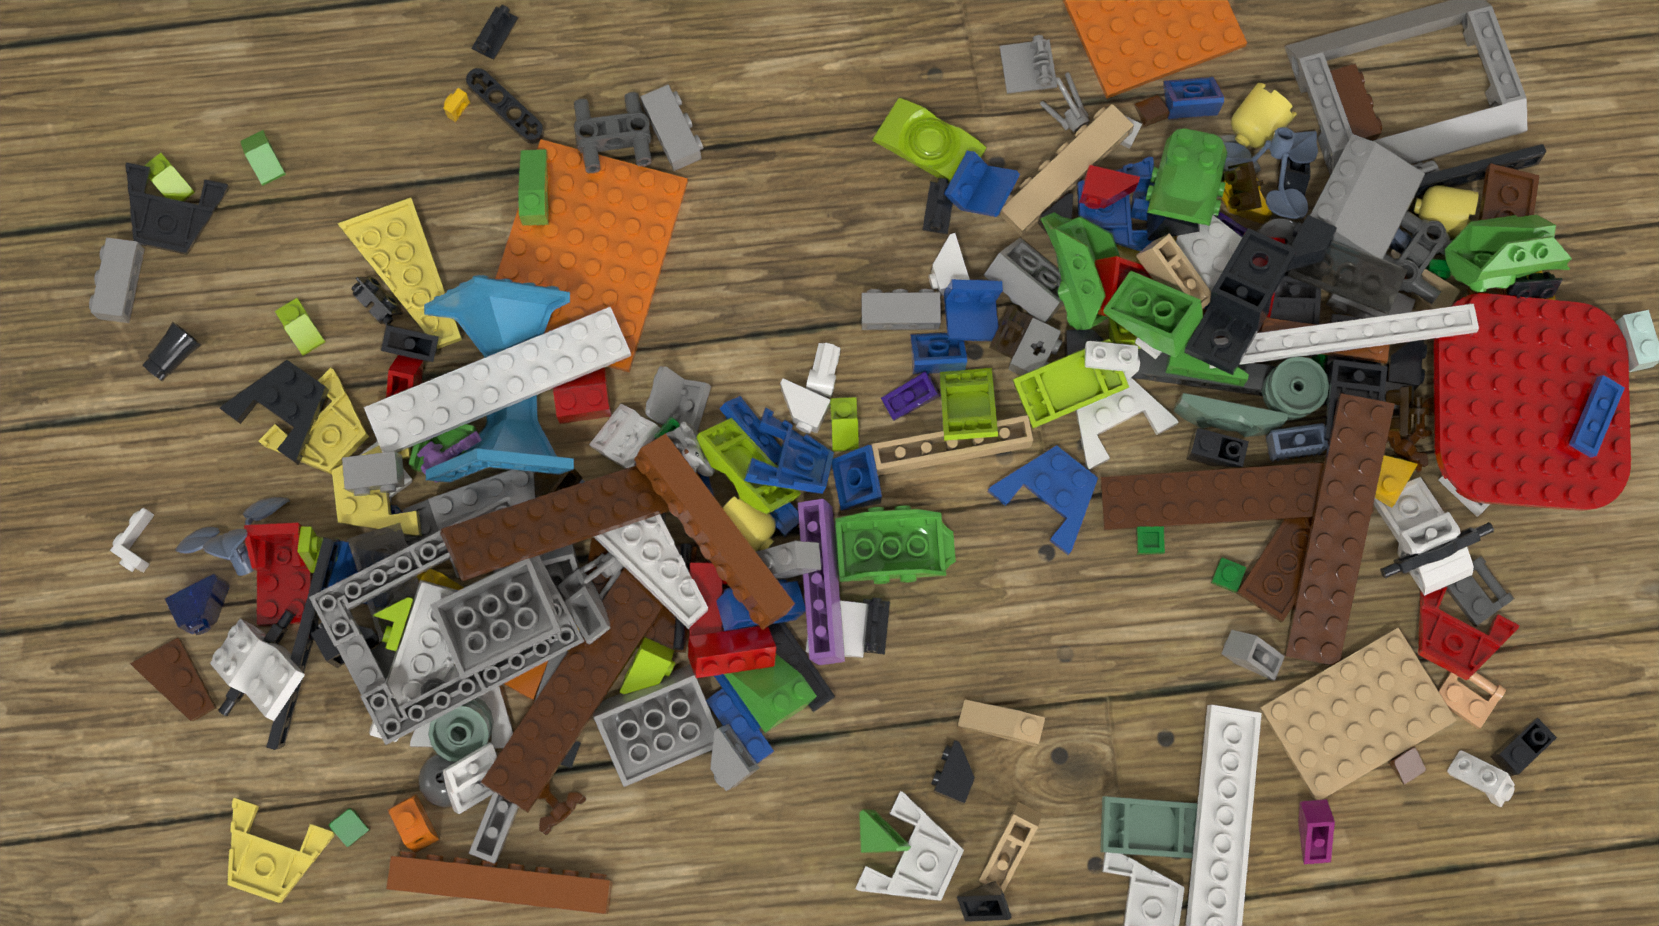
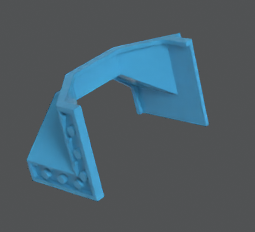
M476 275L471 280L460 283L458 287L449 289L447 293L436 296L434 300L424 304V315L456 320L483 354L484 358L544 334L552 312L570 303V292L559 291V287L555 286L542 287L536 286L535 283H517L510 279L498 280L491 279L485 275ZM537 395L487 415L486 425L479 433L482 441L467 449L462 455L426 469V480L450 483L487 467L562 474L574 469V459L556 456L538 422Z

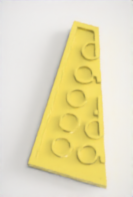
M412 198L337 223L421 329L427 334L439 336L437 349L462 340L454 319L424 315V304L446 292Z

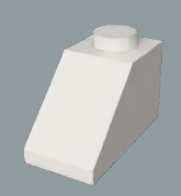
M955 233L949 235L933 263L932 274L928 275L932 290L936 289L937 292H940V296L944 295V291L952 279L970 280Z
M782 379L781 391L793 423L797 424L796 428L808 434L811 431L818 433L830 408V399L786 379Z

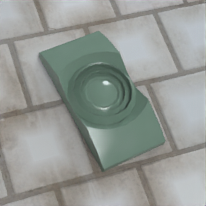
M1186 393L1181 395L1174 407L1175 413L1201 429L1212 426L1222 430L1238 432L1244 437L1267 435L1271 430L1280 429L1288 419V414Z
M1103 796L1100 852L1192 859L1198 804Z

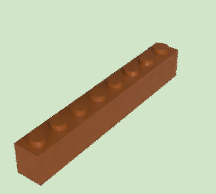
M667 434L640 448L634 459L638 470L647 476L652 483L654 491L663 497L668 504L670 512L677 516L684 525L687 535L696 541L703 556L709 559L715 566L718 576L727 582L732 589L734 597L739 602H742L749 611L752 621L763 630L785 616L795 603Z
M400 851L399 857L391 856L386 887L388 890L608 914L612 881L606 880V874L590 873V877L585 878L579 877V871L563 870L562 875L551 874L552 868L535 867V872L524 871L525 865L508 864V869L497 868L498 862L494 864L481 860V866L470 865L471 859L455 857L453 863L443 862V856L427 854L426 860L416 859V853Z

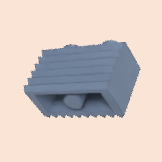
M1324 424L1271 430L1266 436L1270 460L1273 462L1275 459L1279 461L1280 459L1284 460L1287 458L1289 460L1290 458L1305 457L1306 455L1309 457L1311 454L1313 456L1316 454L1320 455L1328 447V441L1324 440Z

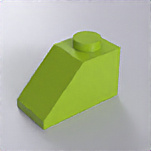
M644 637L623 679L620 693L628 694L661 683L664 675L669 677L675 665V661H672L674 650Z

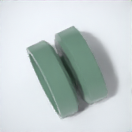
M1300 356L1288 358L1270 370L1265 377L1262 386L1263 400L1269 410L1288 414L1287 420L1300 419L1322 406L1328 395L1329 383L1322 367L1312 359Z
M477 697L431 721L428 735L430 744L436 753L448 761L457 762L486 745L491 736L494 723L490 708L483 700Z

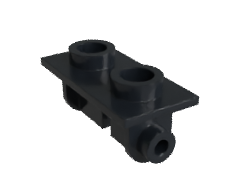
M501 5L500 8L495 7L471 49L494 60L518 17L509 13L510 9L505 5Z
M939 178L938 182L930 181L922 231L948 235L953 203L944 195L949 185L948 180L945 178Z
M1550 272L1529 274L1528 278L1527 276L1516 278L1515 283L1509 285L1507 295L1516 296L1517 299L1520 297L1553 298L1563 279L1555 278V275Z
M373 277L355 278L358 283L354 284L351 288L353 296L365 308H368L372 302L374 303L369 312L380 324H391L394 320L392 315L403 314L398 307V302L380 289L381 284Z
M881 598L863 599V603L868 604L864 653L885 655L890 601H882Z

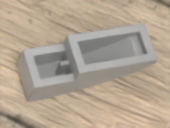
M578 569L560 583L558 587L566 599L564 603L585 641L590 645L611 627L606 609L592 580L585 584L583 580L588 575Z

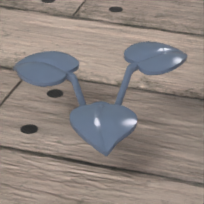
M1285 127L1277 128L1272 141L1267 140L1262 149L1252 158L1250 151L1245 146L1238 143L1223 142L1228 152L1223 170L1225 172L1228 171V166L1250 161H1253L1254 164L1267 149L1270 150L1274 158L1282 159L1279 191L1274 190L1267 194V207L1273 213L1286 218L1302 219L1306 216L1308 203L1305 196L1296 189L1285 190L1284 179L1288 157L1297 163H1311L1316 159L1318 155L1316 131L1294 133Z
M271 497L255 502L243 512V516L247 518L245 524L251 525L253 521H259L268 517L282 505L290 502L289 498ZM216 527L201 528L185 537L175 548L179 553H193L203 548L210 555L231 560L239 576L254 571L251 567L247 547L242 543L248 535L245 529H234L223 535H218L220 531Z

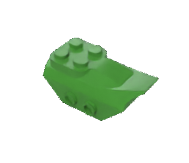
M1186 128L1174 131L1166 140L1159 168L1154 167L1151 183L1155 184L1154 186L1149 185L1146 201H1150L1147 213L1210 226L1212 216H1218L1222 200H1217V197H1223L1226 184L1221 179L1228 152L1219 136Z
M1053 212L1040 219L1056 252L1058 268L1062 279L1058 288V295L1066 308L1068 323L1076 330L1090 329L1109 318L1098 314L1106 295L1095 266V260L1114 256L1120 257L1113 235L1109 231L1081 216L1069 219Z
M1516 215L1472 221L1445 249L1446 262L1451 271L1450 274L1457 281L1470 286L1471 290L1483 292L1487 288L1494 287L1508 288L1509 285L1515 283L1516 278L1541 270H1569L1570 268L1567 264L1572 258L1552 236L1506 242L1497 252L1469 251L1467 249L1470 224L1516 218Z
M897 506L892 511H884L883 507L869 508L868 512L835 519L836 557L840 582L873 580L874 584H886L890 582V579L900 578V582L904 583L917 581L916 577L946 576V569L956 562L953 531L944 525L940 512L911 509V506Z

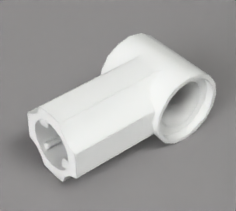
M829 343L818 344L813 369H810L806 389L821 396L832 397L836 380L835 371L840 356L839 347Z

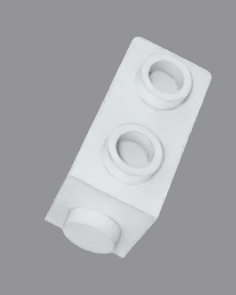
M1087 341L1085 344V367L1123 371L1126 380H1129L1139 371L1140 357H1138V346Z
M145 508L132 515L129 520L130 525L124 533H120L114 539L113 547L110 550L122 559L119 564L131 572L136 568L144 573L150 565L129 550L154 517V514Z
M1464 751L1458 752L1447 771L1452 777L1486 793L1491 803L1502 807L1505 801H1509L1514 793V783L1507 772Z

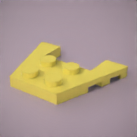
M330 368L318 381L329 389L327 397L332 402L319 414L318 419L314 420L309 433L311 437L308 444L304 445L301 453L303 456L301 462L332 475V470L342 465V458L350 457L369 435L337 373ZM274 424L259 442L264 447L280 453L277 448L287 435Z
M379 445L362 455L382 453ZM411 447L397 453L402 455V459L410 458ZM343 465L332 470L338 523L422 536L418 511L391 515L389 493H380V490H372L370 495L354 496V493L344 488Z
M233 798V820L230 830L232 837L231 849H229L227 885L282 903L332 840L335 833L310 824L300 851L249 834L259 806Z

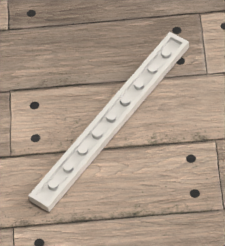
M1474 304L1263 332L1256 334L1240 364L1476 333L1479 330ZM1227 338L1214 339L1218 345H1225L1229 342Z

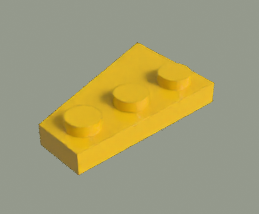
M1384 455L1375 498L1392 508L1417 464Z

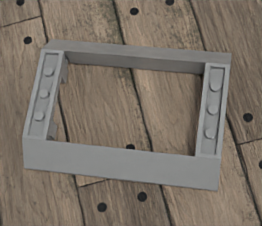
M1449 0L1285 46L1301 93H1308L1319 123L1321 134L1317 140L1330 176L1352 135V131L1327 61L1448 28L1462 23L1464 28L1463 35L1467 46L1476 45L1491 84L1485 94L1489 105L1493 107L1377 139L1373 142L1378 143L1407 163L1414 164L1521 134L1528 130L1527 97L1491 4L1485 0Z
M507 496L454 524L512 506L513 503L510 497ZM441 530L309 597L333 645L337 647L359 689L360 697L385 745L584 642L539 555L532 557V559L538 562L546 580L562 632L462 680L459 675L402 706H399L350 610L450 559L451 556L440 535Z

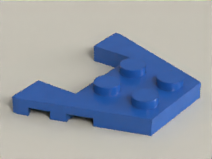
M1148 157L1141 162L1125 165L1123 168L1115 171L1139 176V183L1151 182L1154 160L1153 157ZM1084 180L1077 183L1079 217L1081 216L1112 233L1116 245L1142 251L1155 241H1148L1147 230H1132L1129 195L1105 209H1092L1083 203H1079Z
M765 407L758 430L783 440L777 467L752 458L744 481L823 494L827 486L834 452L807 434L804 437L792 430L793 425L786 420L782 423L773 417V411Z
M1056 445L992 485L987 492L1007 506L1022 486L1026 487L1066 519L1052 536L1050 542L1066 555H1069L1073 549L1098 477Z

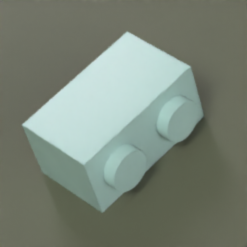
M1649 310L1623 315L1615 323L1620 328L1627 342L1629 372L1657 365L1659 363V341Z

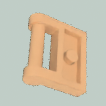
M1449 672L1438 692L1452 712L1475 728L1480 729L1498 701L1505 694L1506 689L1501 685L1496 686L1475 672L1468 680L1490 694L1489 698L1485 700L1457 681L1459 676Z

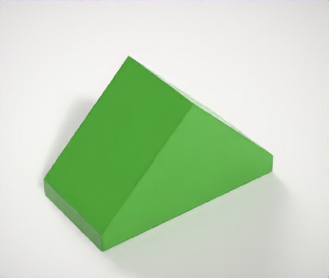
M264 130L240 141L244 154L262 186L286 175Z
M862 809L859 813L861 853L908 851L911 848L875 810Z

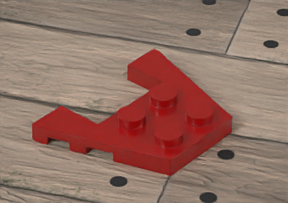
M1446 586L1427 595H1424L1420 590L1418 655L1466 681L1520 626L1497 614L1493 618L1488 633L1485 634L1439 610L1447 589Z

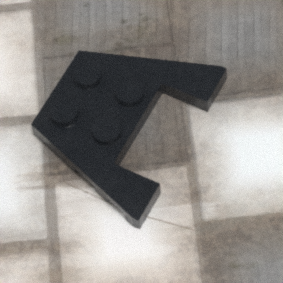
M126 162L133 241L138 242L142 246L188 255L227 193L228 184L205 179L199 204L182 202L145 194L151 172L150 167Z
M286 360L223 404L219 409L241 424L256 404H261L293 427V430L277 450L299 465L303 457L301 453L304 445L309 442L311 437L309 434L314 420H317L329 389Z

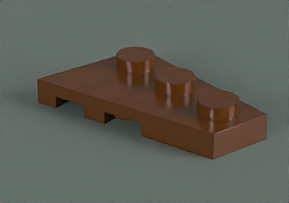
M178 637L130 663L190 721H195L217 708L181 638Z

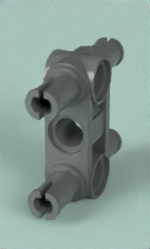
M630 92L625 94L626 114L591 118L587 99H578L574 102L576 146L578 151L583 154L587 173H597L600 171L598 152L634 147L637 165L642 167L651 164L649 119L642 111L638 93Z
M1407 211L1400 225L1411 232L1413 238L1400 257L1393 259L1385 254L1382 262L1368 257L1366 260L1385 272V278L1388 279L1389 285L1397 291L1404 290L1409 293L1414 292L1429 304H1432L1441 291L1422 279L1423 276L1421 274L1436 253L1440 252L1445 256V249L1452 241L1449 239L1450 236L1442 223L1429 221L1428 219L1421 220ZM1427 233L1432 234L1435 240L1430 239ZM1399 272L1405 273L1408 279L1402 278Z

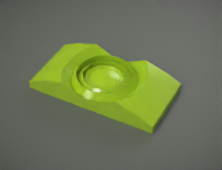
M898 98L873 138V141L933 176L947 179L948 184L967 151H973L981 158L987 148L963 129L947 124L926 108Z
M1106 339V340L1101 341V342L1111 343V340H1110V339ZM1085 348L1012 379L1032 428L1129 388L1123 371L1086 368Z
M992 368L940 372L944 441L997 437L998 429Z
M732 418L697 435L696 438L710 466L725 473L729 481L735 485L740 499L756 510L769 514L797 499L802 494L799 490L744 481L752 458L774 467L777 466Z

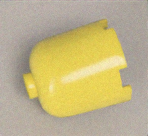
M1257 83L1231 118V126L1236 134L1235 140L1246 148L1249 145L1253 148L1262 149L1267 140L1272 141L1277 128H1286L1297 115L1296 112L1291 113L1290 109L1293 106L1285 97L1276 90H1273L1272 93L1264 90L1265 84Z
M1433 186L1425 191L1422 199L1417 198L1413 213L1418 214V218L1421 220L1428 219L1429 221L1442 223L1450 236L1449 239L1454 240L1470 223V219H1468L1469 214L1475 215L1479 194L1470 190Z
M735 496L723 507L724 511L755 552L768 549L774 542L771 537L775 532L776 523L770 513L765 514Z

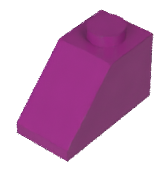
M1327 799L1300 801L1298 825L1303 863H1329L1332 858L1335 820Z

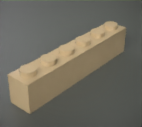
M1113 104L1107 109L1105 107L1101 108L1093 117L1094 121L1089 126L1083 125L1076 132V138L1070 144L1068 142L1064 143L1057 150L1056 153L1058 155L1052 161L1048 159L1039 167V173L1033 179L1031 177L1027 178L1020 185L1019 188L1021 190L1015 196L1009 195L1000 216L1021 237L1039 221L1040 216L1065 197L1078 182L1085 178L1089 165L1098 166L1133 132L1134 124Z
M1028 415L997 421V437L944 441V432L940 431L872 444L878 476L1031 448L1033 436Z

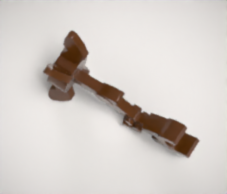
M1434 397L1428 398L1422 403V407L1430 408V413L1422 414V424H1415V431L1407 440L1401 439L1400 433L1397 431L1389 430L1387 443L1389 442L1390 447L1394 449L1399 457L1416 463L1415 470L1418 473L1422 471V467L1428 466V457L1426 453L1417 452L1414 445L1419 439H1425L1432 434V431L1425 430V415H1434Z
M549 781L538 799L545 800L553 810L549 816L540 818V832L548 835L552 831L551 826H557L575 810L577 803L583 804L586 798L581 793L573 792L568 793L567 800L560 803L551 793Z

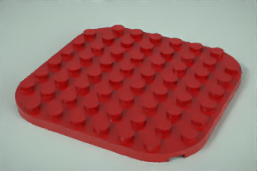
M1489 293L1472 294L1455 301L1450 307L1474 304L1479 330L1476 333L1434 338L1435 455L1444 479L1448 478L1456 488L1455 491L1464 498L1484 504L1587 511L1604 507L1613 502L1624 490L1631 470L1629 357L1627 342L1615 321L1601 309L1579 302L1525 297L1517 299L1516 296ZM1604 375L1625 387L1597 456L1590 458L1570 446L1569 443L1597 377Z

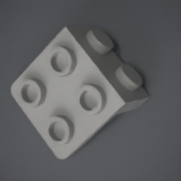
M660 366L653 380L654 384L650 397L646 402V415L662 426L670 417H673L679 424L684 421L691 424L696 432H698L711 386L705 382L685 380L668 367Z

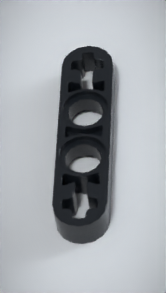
M480 68L469 71L466 81L471 92L515 133L529 144H536L540 142V139H543L544 129L541 122L491 75ZM482 78L484 85L487 87L486 91H484L480 84H475L473 79ZM500 92L503 94L502 101L496 104L490 102L491 94ZM511 109L521 111V116L517 120H510L507 117ZM525 121L530 128L534 129L537 127L536 135L532 133L528 135L527 128L523 125Z

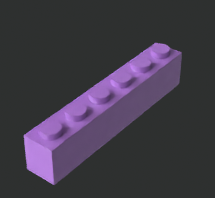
M824 499L799 502L800 540L802 542L819 543L821 570L803 574L809 659L818 665L845 662L833 507Z

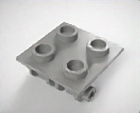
M1037 35L1033 37L1032 42L999 46L1007 94L1057 88L1050 40L1043 39L1042 35Z

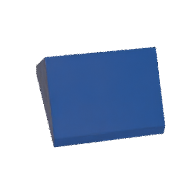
M1214 77L1163 81L1165 103L1170 112L1167 119L1214 116L1219 114L1224 103V96Z
M947 333L910 335L913 375L922 374L923 372L932 374L966 369L967 354L964 341L949 340Z
M866 445L832 459V469L841 511L881 504L882 494L872 445Z

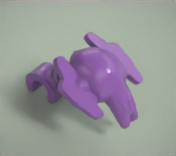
M476 431L458 444L445 450V452L440 451L443 448L441 444L429 442L417 454L418 457L424 456V463L421 466L422 472L426 474V469L448 461L462 453V451H466L482 441L481 437Z

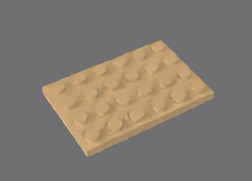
M1399 628L1259 708L1314 800L1324 799L1456 722L1455 717Z

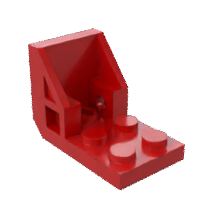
M300 523L244 525V529L248 532L245 543L251 567L257 571L258 626H268L277 623L285 609L292 611L296 615L290 624H300L313 573L309 571L298 553L300 529L303 527Z

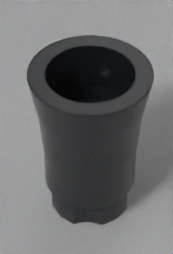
M172 321L167 332L148 355L149 358L142 366L159 380L164 381L168 373L172 374L201 344Z

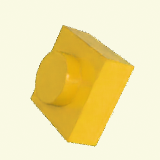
M458 88L444 102L443 109L446 116L454 122L458 120L470 103L467 93Z

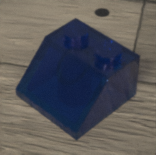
M212 574L165 598L178 628L192 635H201L211 629L210 626L218 621L230 586L227 581L216 574Z

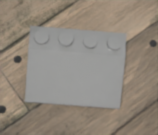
M1352 134L1310 216L1337 227L1332 244L1382 262L1425 173L1378 143Z
M509 470L428 499L438 530L440 531L442 528L448 527L507 496L510 497L513 505L534 499V472ZM450 558L457 578H460L458 571L452 561V558Z
M532 558L517 562L430 605L462 680L562 632L546 580L538 562Z
M691 664L671 672L669 677L664 675L661 683L628 694L620 693L602 701L593 714L623 787L711 751L713 749L714 731L717 730Z

